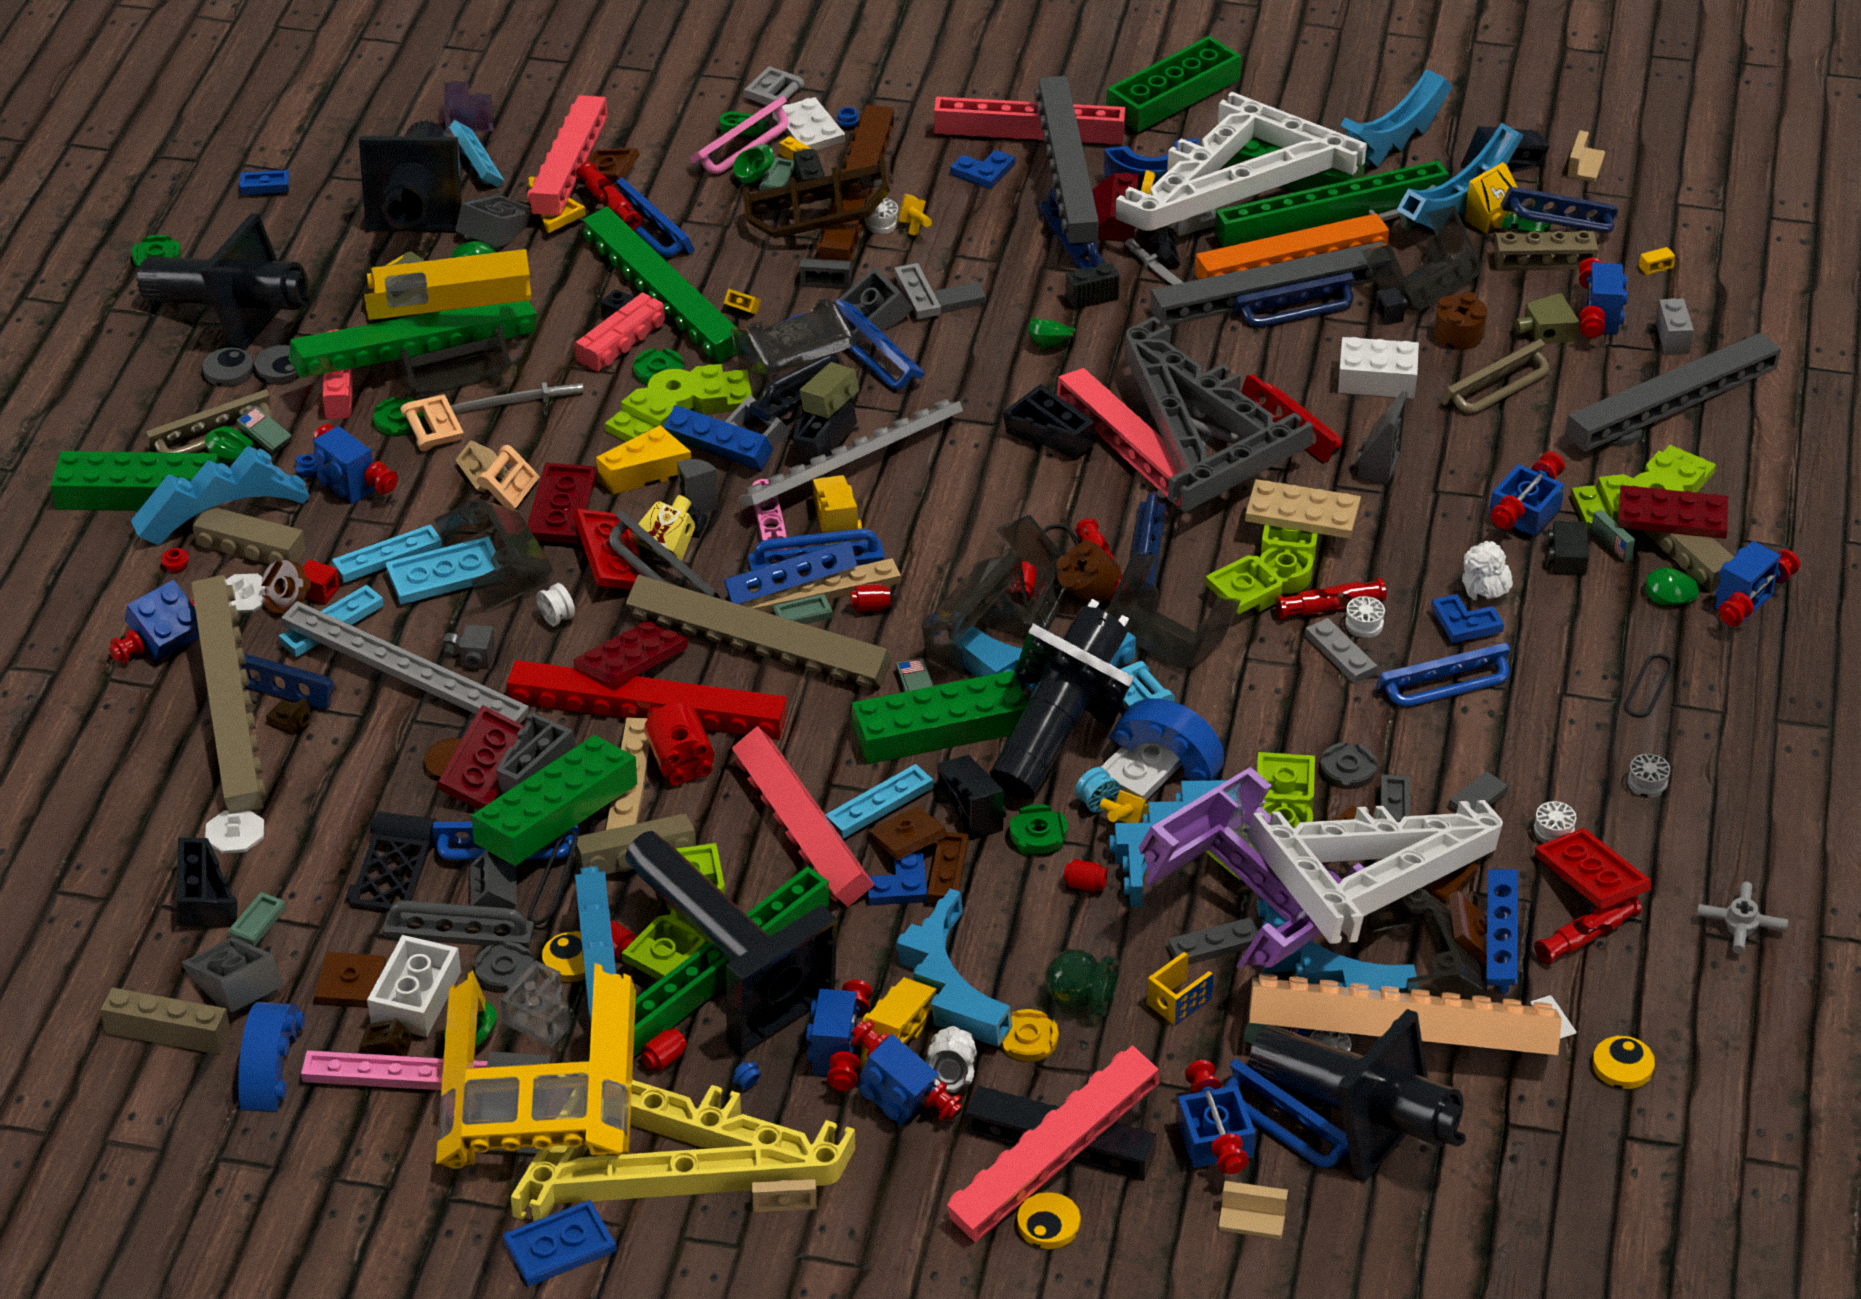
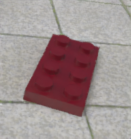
M545 463L525 530L526 540L579 543L580 535L573 516L577 508L588 510L597 479V466Z
M1621 485L1618 528L1726 539L1728 531V496Z
M642 622L631 630L625 631L621 635L605 641L602 645L574 658V669L617 686L687 649L688 638L678 635L675 631L660 628L652 622Z
M482 705L440 777L436 788L479 810L494 801L500 791L496 769L509 747H513L516 743L519 730L524 729L525 726Z

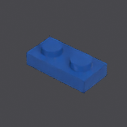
M289 170L240 173L241 195L289 192Z

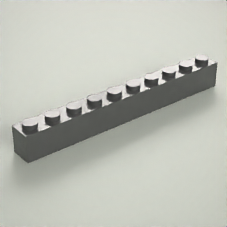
M1067 76L1039 78V87L1034 89L1035 102H1037L1038 116H1040L1041 130H1043L1044 145H1046L1047 159H1049L1053 188H1057L1055 189L1056 203H1060L1058 205L1059 218H1064L1061 221L1062 233H1067L1068 243L1098 241L1099 221Z
M1381 241L1151 289L1150 310L1160 320V326L1163 327L1164 325L1168 326L1234 312L1233 307L1236 298L1241 295L1346 273H1353L1355 278L1353 286L1392 278L1394 258Z
M1758 333L1569 414L1564 435L1586 452L1777 369L1781 348L1762 333Z

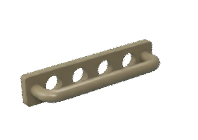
M1539 339L1447 388L1441 402L1445 407L1454 403L1461 411L1474 414L1542 379L1549 371V363L1541 353L1546 344ZM1533 360L1539 366V369L1475 403H1467L1463 398Z
M263 390L148 430L146 432V444L149 450L156 449L158 453H196L207 449L205 439L173 450L168 449L166 445L234 422L254 406H257L272 418L269 409L270 395L267 390ZM240 427L233 428L243 435H247Z

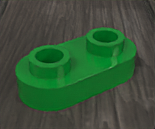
M740 112L723 113L719 117V127L723 132L727 133L754 114ZM761 118L739 134L750 137L760 136L766 131L765 118Z

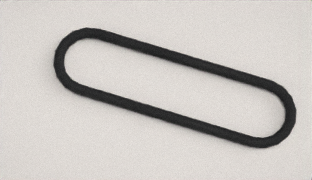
M1656 653L1646 659L1625 702V710L1630 715L1645 717L1652 712L1673 669L1674 663L1669 656ZM1657 657L1666 659L1669 662L1668 670L1648 710L1644 713L1632 711L1629 708V703L1650 661Z

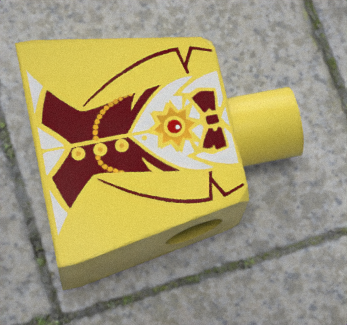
M678 495L672 506L660 501L656 502L638 524L682 561L695 529V523L687 513L692 504L691 501ZM631 532V535L633 536V538L639 546L653 551L650 547H648L643 541H641L636 535H634Z

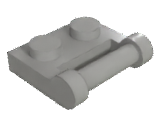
M769 66L744 89V97L769 105L783 95L787 100L795 92L800 91L805 83L799 76ZM785 84L788 85L778 96L774 95Z

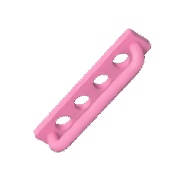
M784 95L689 157L691 162L695 163L700 160L709 173L719 175L733 167L736 157L744 150L758 144H767L779 136L788 126V117L781 106L787 102ZM774 111L779 119L778 125L720 164L715 165L708 157L709 153Z

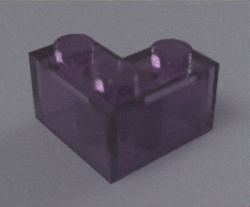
M468 81L446 82L444 86L446 132L452 133L449 126L454 120L469 127L473 132L494 131L492 94L478 93L469 95Z

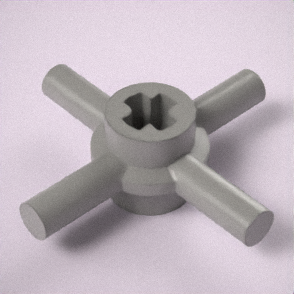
M1749 882L1741 883L1739 898L1735 899L1727 909L1699 904L1697 916L1725 920L1728 931L1734 935L1732 950L1737 954L1744 952L1746 937L1750 936L1758 926L1787 931L1788 919L1760 915L1757 904L1751 900L1752 884Z

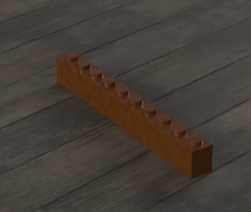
M866 105L864 113L859 114L858 127H855L854 141L850 142L849 155H846L845 169H842L841 173L880 164L879 157L884 156L885 158L894 129V107ZM875 187L858 193L842 194L844 212L863 208L873 196ZM835 198L831 200V212H828L827 216L837 214ZM865 218L822 228V242L818 241L816 255L820 256L822 260L852 261Z

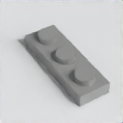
M919 264L895 267L894 276L907 301L914 308L913 312L916 318L922 319L941 315V306Z
M1329 618L1306 628L1305 636L1354 684L1377 674V665Z

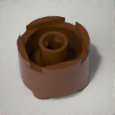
M1472 292L1441 297L1437 305L1434 329L1437 341L1444 346L1447 343L1452 344L1454 349L1466 350L1478 346L1481 343V339H1484L1487 308L1484 303L1477 299V296Z
M1084 540L1072 548L1066 555L1061 556L1056 564L1059 583L1083 604L1090 603L1091 599L1099 602V604L1107 600L1116 590L1114 585L1117 578L1120 580L1121 577L1119 564L1100 546L1092 543L1090 540Z

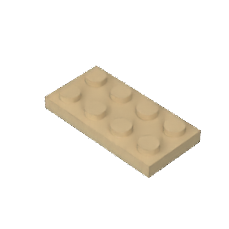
M1256 479L1247 507L1245 521L1351 539L1360 507L1361 496Z

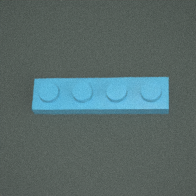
M454 120L449 128L454 137H458L459 145L462 147L461 152L469 158L470 166L478 172L477 177L484 184L489 185L491 183L499 188L505 180L472 129Z
M430 524L334 558L332 563L333 567L337 568L339 577L345 583L386 568L385 562L443 548L442 540Z
M365 585L320 612L352 625L383 607L384 602L379 594L368 585ZM291 629L278 635L279 643L295 657L320 644Z
M914 764L825 815L843 839L932 789L933 779L918 765Z

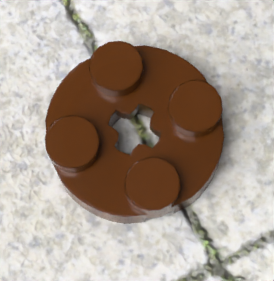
M290 560L275 561L269 565L263 575L261 586H265V595H262V600L271 612L285 614L297 601L303 603L306 593L311 588V581L306 577L303 568L297 562ZM284 582L286 583L285 591H284V586H283V583H284Z

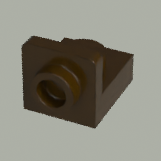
M301 698L296 704L282 699L266 715L268 725L293 736L302 727H305L311 719L309 703L305 698Z
M398 1018L367 1024L359 1048L364 1054L391 1050L395 1056H407L412 1042V1035Z

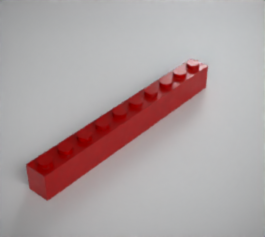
M515 660L507 680L508 697L529 706L625 719H648L656 709L678 702L688 704L695 709L705 730L747 735L758 726L771 739L778 740L781 739L788 717L787 696L634 676L614 686L572 667Z

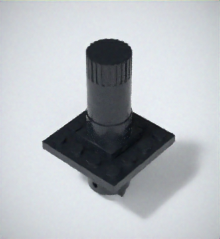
M421 120L415 122L414 125L412 124L405 136H360L359 150L366 231L456 230L462 203L458 137H447L445 130L443 131L441 126L439 127L433 121L428 122V120Z
M251 213L209 259L150 256L141 262L137 272L138 291L147 301L214 306L230 347L242 350L248 348L279 310H297L301 306H309L313 303L311 297L307 296L308 278L305 269L297 262L277 260L258 213Z
M1091 599L1088 606L1079 609L1063 639L1034 623L1027 634L1015 673L1023 681L1035 683L1037 686L989 772L991 778L1000 787L1021 798L1032 799L1035 797L1084 710L1091 713L1099 722L1114 724L1134 680L1133 676L1110 665L1127 635L1125 626L1129 618L1121 615L1120 618L1113 617L1098 607L1099 602Z
M1406 1009L1398 1019L1393 1021L1391 1027L1384 1035L1376 1040L1374 1046L1365 1056L1352 1051L1341 1050L1274 1025L1266 1026L1254 1040L1249 1055V1068L1274 1085L1326 1103L1330 1107L1342 1111L1350 1152V1162L1354 1178L1365 1182L1406 1135L1439 1147L1445 1144L1459 1147L1466 1142L1465 1134L1457 1131L1463 1114V1096L1458 1089L1428 1079L1418 1012Z

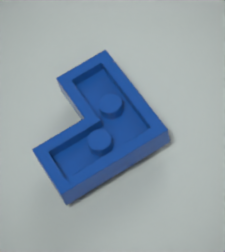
M994 150L983 162L961 155L950 166V175L992 189L1015 166V157Z
M1458 594L1432 599L1431 608L1452 643L1503 632L1504 623L1494 606L1468 612Z
M914 852L899 860L894 858L895 875L869 876L875 884L868 890L869 906L927 902L923 852Z

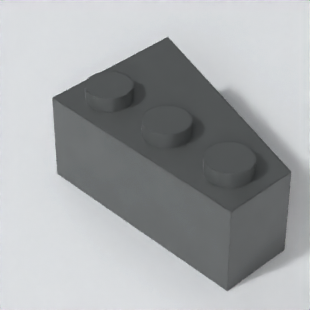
M530 712L527 717L528 722L526 726L517 733L516 743L513 747H509L496 769L501 795L575 748L576 742L573 730Z

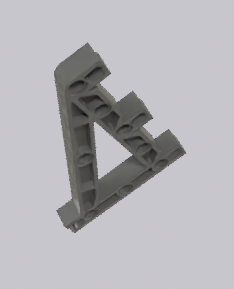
M1153 316L1127 330L1125 357L1179 472L1169 478L1167 499L1175 503L1181 497L1180 509L1184 512L1311 446L1313 430L1311 423L1306 422L1304 426L1299 427L1301 417L1296 413L1273 423V414L1240 392L1241 375L1235 372L1231 377L1227 378L1230 369L1225 364H1221L1202 374L1200 364L1170 344L1171 328L1164 325L1162 329L1158 330L1160 320ZM1182 397L1243 440L1206 458V449Z

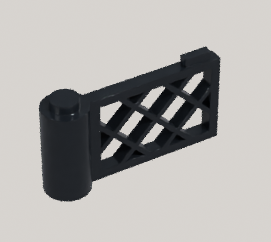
M381 811L372 817L370 833L373 836L357 882L355 885L350 884L345 897L346 902L350 904V908L388 913L393 904L389 903L387 899L398 893L403 895V901H412L430 847L434 846L432 829L433 823L437 822V819ZM378 845L391 846L393 849L381 857L376 852ZM411 849L420 850L419 855L410 860H407L403 853ZM398 856L403 864L390 870L385 863ZM381 866L385 873L371 879L368 875L369 871ZM409 870L412 874L411 878L399 883L395 876ZM390 879L395 887L382 893L377 885ZM370 889H373L377 895L370 900L360 899L361 894Z

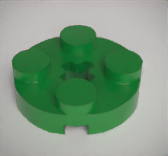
M1505 213V216L1502 217L1501 227L1532 232H1550L1551 224L1526 220L1514 213Z
M1034 804L1023 807L1015 818L1014 816L1011 818L1010 837L1012 842L1018 846V851L1021 854H1045L1059 852L1063 849L1064 842L1067 839L1068 823L1060 811L1058 815L1056 812L1051 811L1050 806ZM1035 827H1040L1043 831H1035Z

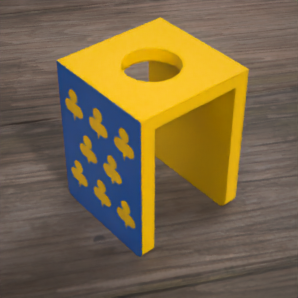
M1185 952L1148 977L1147 1005L1174 1026L1212 998L1214 974L1210 971L1177 995L1172 992L1173 989L1187 979L1189 955ZM1162 997L1166 1000L1168 1007L1161 1003L1160 999Z

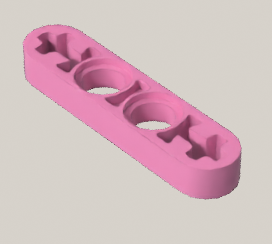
M760 479L752 485L761 483L763 486L769 482L768 479ZM777 495L754 505L761 541L787 537ZM763 507H773L774 509L769 510V511H764V510H762L761 508H763ZM768 524L777 525V527L767 528L765 526ZM787 548L772 549V550H767L766 552H768V551H777V550H786Z

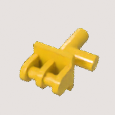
M904 194L897 221L910 223L908 233L917 236L920 224L924 227H929L932 224V220L923 214L925 200H919L913 195Z
M1119 790L1116 803L1103 798L1099 807L1108 812L1107 817L1111 822L1120 820L1125 823H1140L1142 815L1148 814V804H1146L1145 799Z

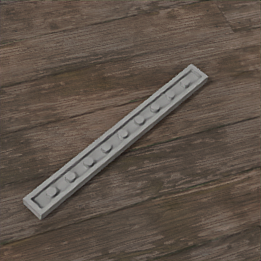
M948 399L939 401L934 404L935 408L932 410H928V408L913 413L914 418L908 420V417L893 422L894 427L890 429L882 427L873 431L874 436L870 438L863 436L852 441L853 445L846 448V445L832 449V455L830 456L820 455L810 460L811 464L808 466L801 464L789 469L790 474L788 475L778 474L768 478V484L763 486L761 483L746 488L748 493L739 496L741 505L751 506L759 504L963 411L960 401L950 403Z
M297 601L281 617L282 626L475 714L478 713L482 705L518 723H521L529 714V706L301 602Z

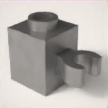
M466 624L462 637L453 633L445 634L443 644H446L444 654L455 656L460 653L462 667L489 669L495 649L493 626Z

